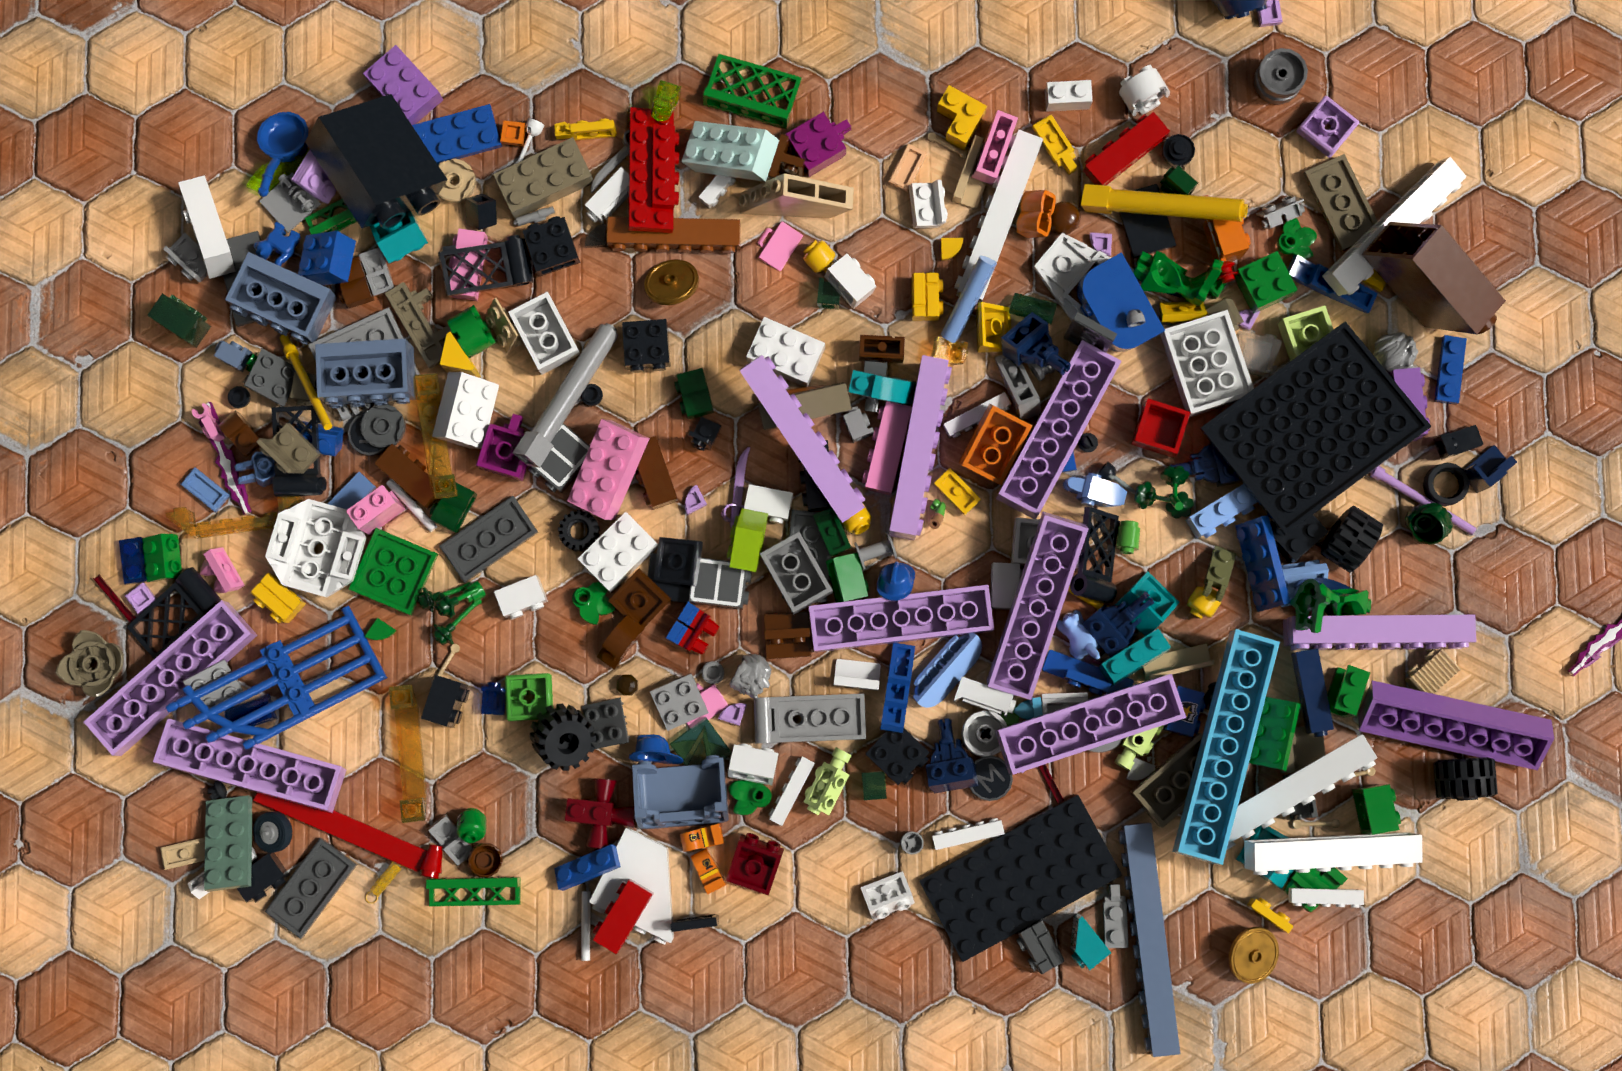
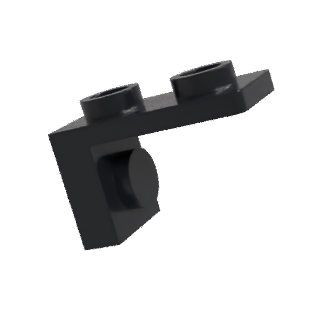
M701 416L694 432L689 431L688 433L692 446L701 451L705 449L711 450L722 426Z
M1476 425L1452 433L1448 432L1433 439L1441 460L1483 446V441Z

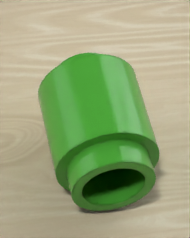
M1125 520L1121 521L1120 526H1118L1116 548L1120 550V553L1134 554V551L1139 550L1140 528L1138 527V522Z

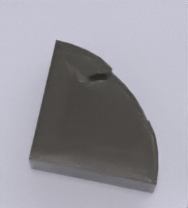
M606 224L598 225L589 233L585 240V248L607 247Z

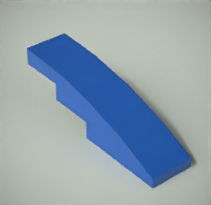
M1299 255L1293 256L1287 269L1291 278L1296 282L1364 313L1370 312L1378 294L1359 283V289L1353 294L1338 296L1322 277L1329 269L1321 264L1315 265Z
M893 643L881 730L903 733L915 646Z

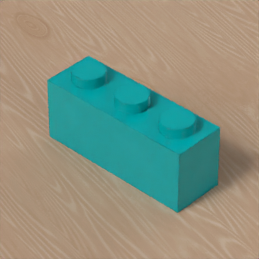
M1158 628L1102 663L1099 669L1112 687L1167 653L1171 646Z

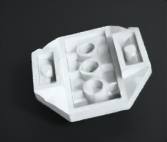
M307 499L290 509L278 513L265 557L282 585L328 598L354 581L366 536L346 512L347 509ZM322 543L324 547L322 553L315 554V546Z

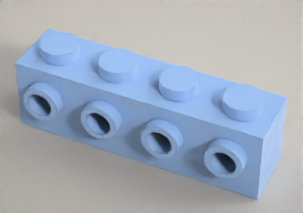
M1243 484L1193 514L1185 521L1197 539L1203 535L1206 539L1217 532L1215 528L1223 524L1226 527L1236 521L1234 516L1242 513L1244 516L1254 510L1253 505L1257 503V500Z

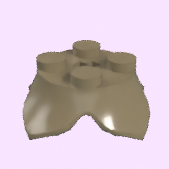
M81 630L73 638L72 652L59 661L55 673L65 683L82 687L86 695L99 697L110 689L114 679L117 678L123 667L124 654L118 645L106 642L99 634L88 630ZM93 659L98 662L96 669L90 666V664L94 663Z

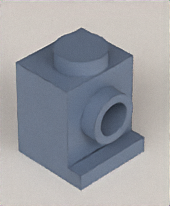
M221 340L215 348L216 353L214 356L243 372L247 366L245 363L252 352L234 341L228 344Z

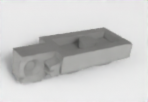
M1109 884V896H1104V944L1107 948H1128L1127 902L1125 896H1120V885Z

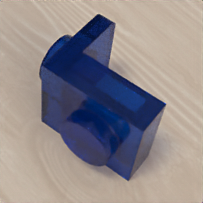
M487 682V686H481V691H483L481 714L505 715L506 691L505 688L501 687V683Z

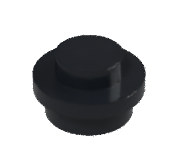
M588 384L581 394V399L588 406H596L602 401L603 392L598 385Z
M236 386L228 393V402L235 408H244L250 402V393L242 386Z

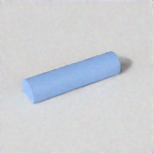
M979 256L941 332V336L949 342L955 343L960 338L997 265L996 261L986 256Z

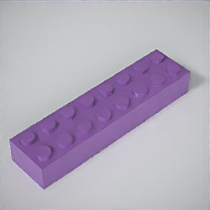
M1373 680L1358 711L1359 731L1479 758L1489 757L1497 762L1533 770L1539 769L1554 740L1552 720Z

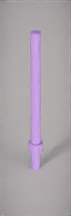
M1380 466L1370 472L1372 478L1377 481L1382 480L1419 504L1435 503L1387 474L1385 469ZM1448 511L1452 515V523L1470 535L1474 534L1476 527Z

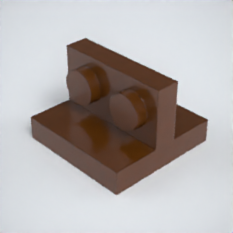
M780 134L767 180L784 173L804 177L805 159L788 154L790 150L789 136Z
M798 612L794 615L793 613L764 614L766 659L811 657L809 612Z

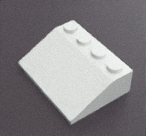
M1228 310L1167 328L1160 334L1186 411L1191 412L1189 417L1236 402L1254 389Z

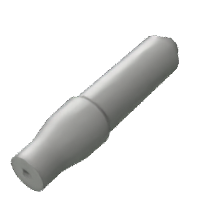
M553 206L542 208L516 218L513 224L515 226H522L530 222L537 223L554 214L555 210Z

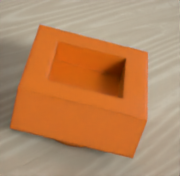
M503 120L501 144L523 147L526 124Z

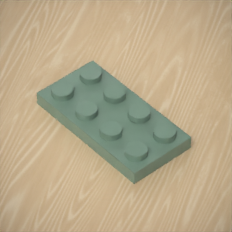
M247 795L206 801L204 890L212 892L251 887L252 797Z

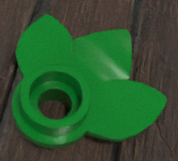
M1297 218L1287 221L1282 228L1283 234L1277 241L1278 250L1283 254L1299 255L1304 259L1313 257V252L1309 246L1316 241L1317 233L1309 227L1301 228Z
M601 582L592 583L587 588L580 587L572 595V602L579 608L581 618L593 625L598 624L599 615H608L615 610V607L608 601L609 598L605 596L608 589ZM585 596L587 601L582 602L579 598Z
M745 780L735 781L728 786L730 794L738 800L733 809V812L738 815H750L757 807L767 806L772 798L769 788L761 783ZM759 792H763L762 799L758 800L756 795Z

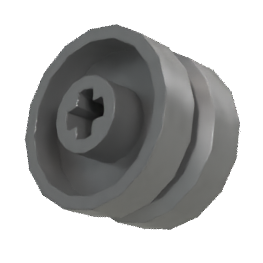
M1280 48L1268 53L1254 74L1253 84L1257 94L1270 104L1280 105L1291 101L1297 96L1307 80L1308 69L1305 60L1300 54L1291 49Z

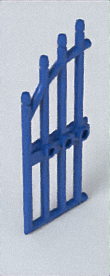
M346 606L341 609L344 614L343 617L283 646L281 640L272 643L260 650L263 657L195 691L191 685L184 687L182 690L185 696L169 703L165 707L169 713L192 702L201 713L184 721L182 724L185 729H189L195 724L208 719L221 726L216 732L206 736L208 743L214 742L231 732L254 735L252 739L242 743L245 749L254 747L255 744L258 745L387 679V676L350 606ZM349 624L354 636L293 665L288 655L289 653ZM359 643L365 655L306 685L303 684L298 673ZM370 663L375 675L314 705L309 695L310 692ZM265 665H268L273 677L211 708H208L200 699ZM277 684L283 694V697L233 722L219 715V713ZM287 704L294 715L269 729L247 725Z

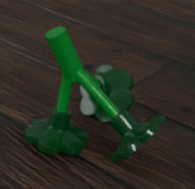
M1168 466L1161 473L1160 478L1166 484L1173 487V493L1169 497L1157 495L1155 488L1152 487L1149 481H1145L1143 485L1139 484L1137 486V494L1134 497V501L1140 509H1146L1154 501L1160 500L1168 502L1166 510L1171 512L1173 518L1179 519L1182 516H1190L1194 501L1188 497L1186 492L1182 491L1177 494V487L1184 484L1185 480L1189 478V472L1185 471L1184 467Z

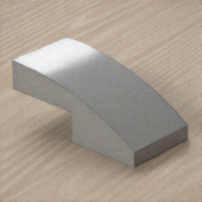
M379 247L359 254L373 296L394 288L387 262Z
M444 814L428 827V831L458 866L468 858L473 846L457 836V826Z

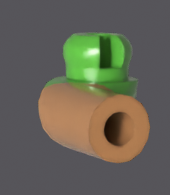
M935 499L930 506V509L935 511V514L929 521V526L932 529H938L944 519L946 505L938 499Z

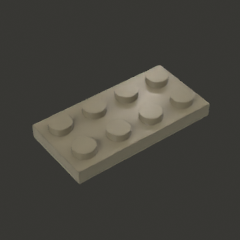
M1345 154L1303 173L1340 251L1351 248L1377 222V219Z

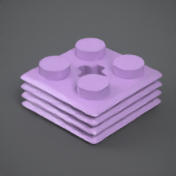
M1324 96L1297 129V133L1327 157L1331 158L1357 127L1359 121L1331 98ZM1327 124L1331 125L1329 130L1324 128Z
M309 150L294 174L292 181L317 200L329 204L337 190L311 150Z

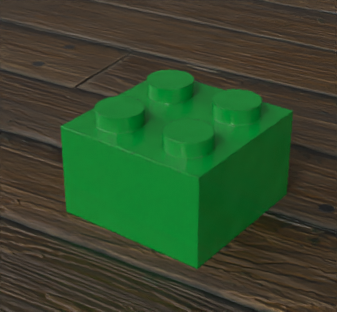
M1278 251L1239 268L1236 271L1238 274L1234 276L1253 314L1292 297L1298 290Z
M1377 784L1352 789L1361 834L1375 835L1399 830L1401 818L1399 812L1395 811L1394 802L1396 801V794L1394 789L1390 787V784Z

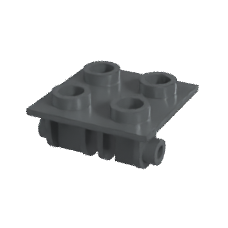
M261 348L249 375L245 377L243 383H245V387L284 407L291 393L294 373L296 371L292 364Z
M621 697L582 706L584 717L594 728L592 732L596 735V741L591 743L595 746V749L629 743L628 738H630V735L628 736L626 716H624L622 706L624 703L621 701Z

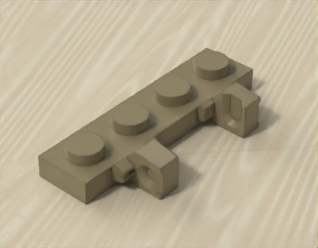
M402 282L386 292L385 295L426 364L431 369L440 364L446 334L452 333L449 325L439 331L436 328L432 329L422 312L424 309L422 304L434 298L427 288L419 293L416 290L410 292L406 283Z

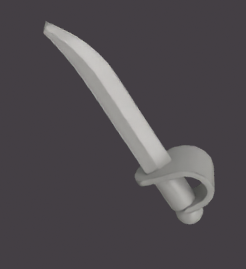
M629 130L622 137L624 147L595 176L591 186V193L629 155V142L625 138L629 135Z

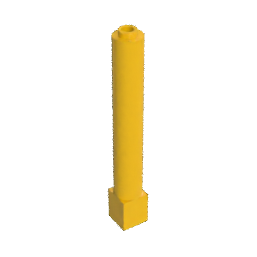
M1084 184L1081 206L1085 212L1111 214L1113 211L1241 222L1243 218L1247 217L1248 204L1244 203V199L1112 189L1110 186Z

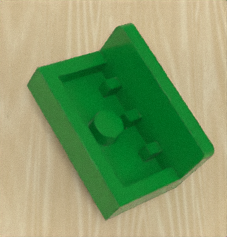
M157 534L142 538L147 582L177 579L182 573L178 535Z

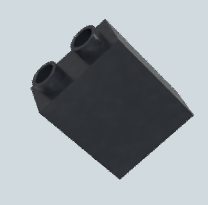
M392 94L318 117L305 142L362 229L379 223L383 229H386L400 222L407 212L415 210L419 216L433 211L440 204L441 201L438 198V194L448 179Z

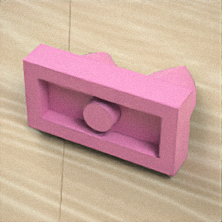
M223 547L210 549L204 553L206 559L201 566L200 575H216L217 578L214 583L215 592L227 593L239 590L244 586Z

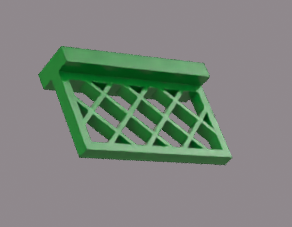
M718 54L708 86L703 94V105L787 129L802 77ZM721 62L730 64L733 69L722 73L719 67ZM749 69L754 75L743 79L739 71ZM736 73L740 82L730 86L726 78ZM770 75L773 77L774 82L764 85L760 77ZM757 79L761 88L751 92L747 83ZM723 80L727 87L721 91L712 89L714 83ZM791 81L795 83V86L785 91L781 83ZM743 86L747 94L742 97L736 96L733 90ZM778 86L782 94L772 98L768 89ZM764 92L768 100L763 103L757 102L754 96ZM785 98L788 103L787 110L778 108L775 102Z

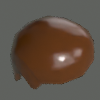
M1070 202L1056 203L1054 212L1051 215L1050 230L1059 235L1061 233L1068 235L1077 229L1081 219L1078 208Z
M480 843L474 846L468 856L470 870L479 877H491L496 874L503 862L501 851L491 843Z

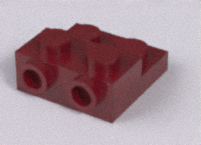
M753 833L741 834L726 881L769 896L784 848H781V845L773 840H769L767 843L760 841L759 837Z

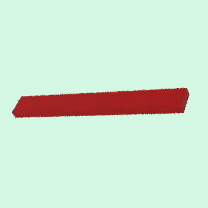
M258 792L253 800L420 872V867L427 850L335 810H333V813Z

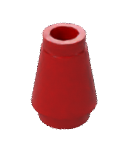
M429 845V849L420 867V876L439 878V874H442L443 847Z

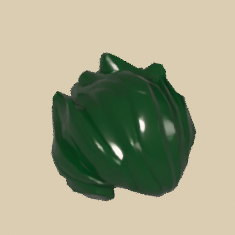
M1438 503L1419 504L1405 516L1406 526L1411 531L1413 539L1419 544H1437L1451 533L1453 527L1452 515Z

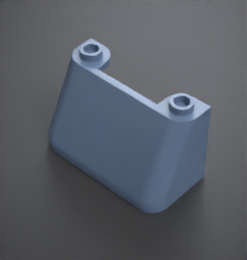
M710 755L701 762V765L656 768L650 761L638 762V765H632L635 820L639 828L657 829L723 823L729 820L723 757L719 758L717 755Z

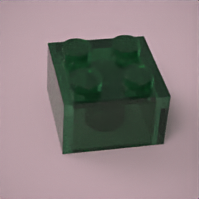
M162 293L147 315L195 348L198 347L212 327L206 323L208 318L172 294L170 297H167Z

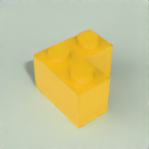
M950 85L938 103L937 112L953 120L947 131L945 141L965 150L986 113L987 105Z

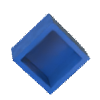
M339 231L306 235L298 275L320 285L348 282L356 241Z

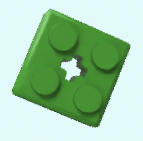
M551 674L505 676L506 715L508 721L539 720L536 717L539 712L545 714L547 712L546 707L550 705L553 707ZM528 691H531V694L535 695V699H532L531 703L528 704V700H524V696L528 695Z

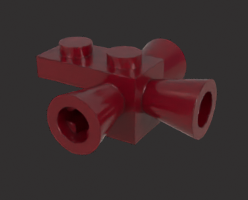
M594 778L596 801L567 798L565 821L593 824L586 846L604 848L608 846L607 826H612L613 822L634 829L635 810L634 806L615 808V803H610L616 780Z

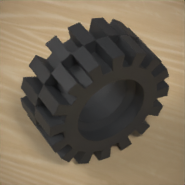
M571 511L570 514L563 516V520H560V527H558L559 538L567 548L573 551H585L600 536L598 522L586 511ZM575 523H584L587 526V535L583 539H575L571 536V527Z

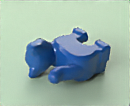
M275 222L273 231L267 235L266 239L257 241L254 244L256 255L267 260L272 251H275L280 256L275 260L274 264L281 266L294 254L296 246L301 239L300 234L291 230L289 236H285V227Z

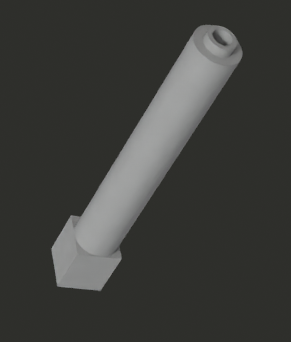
M606 323L605 325L600 324L532 431L525 432L513 451V454L527 466L540 468L554 445L551 444L553 438L618 338L617 329L611 324Z

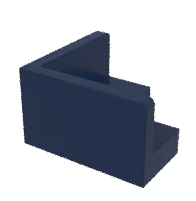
M1493 445L1467 466L1464 471L1468 475L1469 485L1476 493L1492 487L1507 474L1506 471L1514 466L1517 461L1512 455L1506 458Z

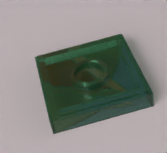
M707 717L670 743L677 755L684 760L685 766L701 765V762L710 755H717L719 758L723 757V759H726L732 754V751Z

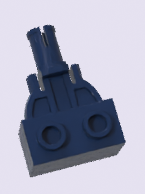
M1033 312L1001 337L1003 355L1018 366L1023 362L1037 364L1040 367L1051 366L1061 375H1064L1065 371L1068 372L1071 367L1068 361L1058 355L1059 349L1053 344L1052 338L1049 335L1048 323Z
M1210 442L1198 453L1190 454L1191 461L1169 465L1172 467L1182 466L1185 471L1189 472V475H1196L1194 476L1195 481L1204 479L1205 481L1216 483L1217 487L1241 482Z
M1144 592L1124 610L1121 609L1127 604L1126 601L1109 607L1104 604L1082 623L1110 658L1118 654L1134 639L1135 628L1142 620L1139 617L1134 622L1132 621L1150 605L1154 604L1152 597L1145 603H1142L1150 596L1147 592Z
M942 719L937 721L940 740L939 744L938 742L934 743L935 752L931 757V763L926 765L928 785L934 794L978 786L976 764L962 748L961 740H954L951 719H944L945 723Z

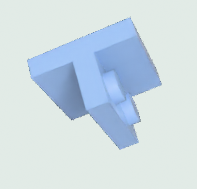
M1319 560L1281 565L1290 600L1295 597L1300 585L1305 580L1315 578L1328 579V566L1326 563L1320 564ZM1291 604L1282 605L1281 607L1291 606Z

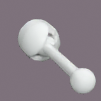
M528 118L525 126L528 137L518 161L514 164L523 160L532 137L540 135L544 124Z

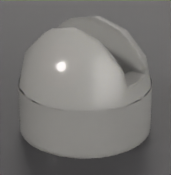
M1138 309L1130 310L1126 316L1128 327H1136L1146 323L1142 311Z

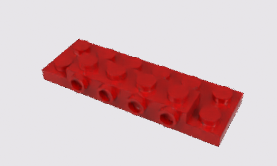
M630 107L628 230L673 233L674 206L679 204V192H675V185L679 184V172H675V165L679 164V152H675V146L679 145V132H675L674 110L654 109L651 115L652 109Z

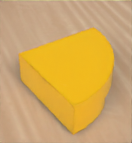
M941 238V261L950 260L960 251L963 238Z

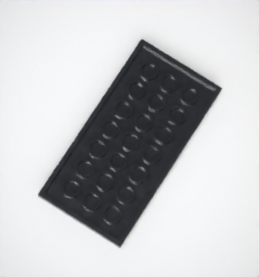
M1075 795L922 878L919 882L961 961L964 962L1122 876L1081 798L1079 795Z

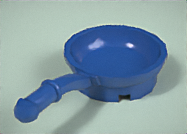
M292 112L274 114L261 124L257 132V142L260 149L273 158L262 175V182L258 189L261 197L268 195L273 174L280 162L294 161L296 156L299 154L302 156L308 148L305 142L308 137V126L305 120L298 114Z

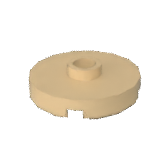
M450 159L439 163L438 166L448 180L438 196L450 203L462 202L465 198H469L476 186V176L471 166L459 159ZM453 179H458V183L455 185H452L451 181Z

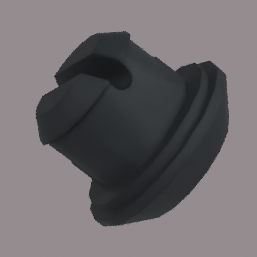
M1084 433L1080 437L1078 445L1084 452H1093L1098 446V440L1094 434Z
M215 781L214 786L207 789V794L212 793L209 796L211 800L225 799L227 790L222 782Z

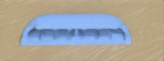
M969 633L959 637L957 635L952 637L918 675L914 682L915 691L913 697L920 706L929 708L939 704L976 663L982 650V642L977 634Z

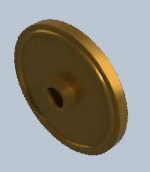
M678 259L668 260L650 270L646 276L644 287L647 296L653 302L660 305H675L687 300L695 293L699 285V276L696 268L691 263Z
M1251 927L1241 932L1234 940L1229 952V966L1232 974L1240 981L1248 984L1258 983L1267 978L1274 970L1278 961L1279 946L1277 939L1269 930L1262 927Z

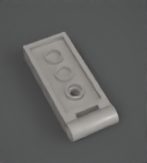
M864 694L754 698L755 744L866 739ZM795 715H800L802 721L798 724L793 722Z

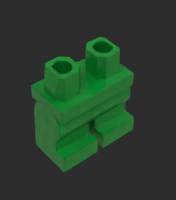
M1331 867V871L1327 872L1317 871V868H1312L1308 873H1299L1294 869L1283 891L1289 895V888L1337 889L1348 878L1335 867ZM1302 903L1301 907L1307 912H1312L1319 905L1322 906V904L1307 906V903Z

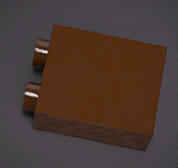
M1389 222L1361 254L1420 323L1427 328L1476 335L1482 334L1495 324L1497 320L1495 313L1506 301L1442 225Z

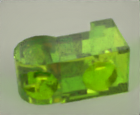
M660 80L651 110V116L655 120L666 121L670 118L679 102L681 86Z

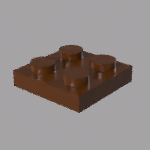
M639 568L608 601L625 617L628 615L645 628L669 603L671 598Z

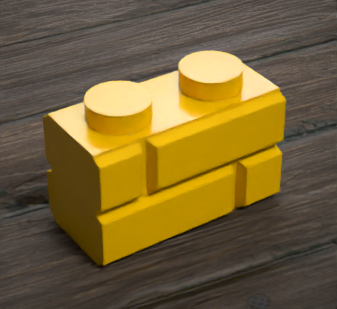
M912 273V321L939 320V314H943L944 310L943 301H939V293H943V279H939V273Z
M267 573L251 591V594L255 596L253 601L264 609L266 606L272 612L269 615L278 623H281V621L290 623L306 605L300 597L287 586L282 585L279 579L271 573Z

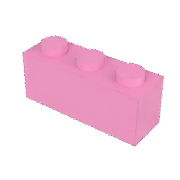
M997 110L990 123L972 178L990 185L995 182L1015 129L1017 117Z
M458 229V235H454L453 245L456 246V249L486 245L488 237L485 232ZM470 252L465 260L476 267L482 257L475 252ZM451 256L449 267L454 270L460 260ZM484 260L482 261V263H481L480 266L478 267V269H480L482 272H483ZM462 262L456 272L467 279L473 269ZM475 271L469 281L476 286H480L482 276ZM455 275L449 281L451 290L460 289L465 283ZM479 291L453 295L451 297L478 301Z

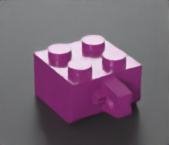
M823 111L786 133V136H789V146L795 156L805 159V172L808 177L813 176L846 155V147L842 141L845 139L843 135L851 131V125L847 119L837 125L835 122L831 123Z
M513 414L510 424L505 423L504 427L494 424L489 425L476 464L477 467L523 482L527 465L513 454V451L524 436L525 429L521 428L522 416Z

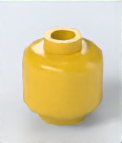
M814 240L803 250L805 253L803 260L815 273H819L822 270L826 273L827 269L834 264L835 252L823 240L818 242Z
M865 506L864 509L842 524L847 532L858 535L869 529L872 516Z
M1204 586L1196 587L1187 602L1188 606L1192 609L1190 613L1199 619H1202L1203 616L1211 618L1221 602L1216 601V590L1212 589L1211 593L1206 597L1202 595Z

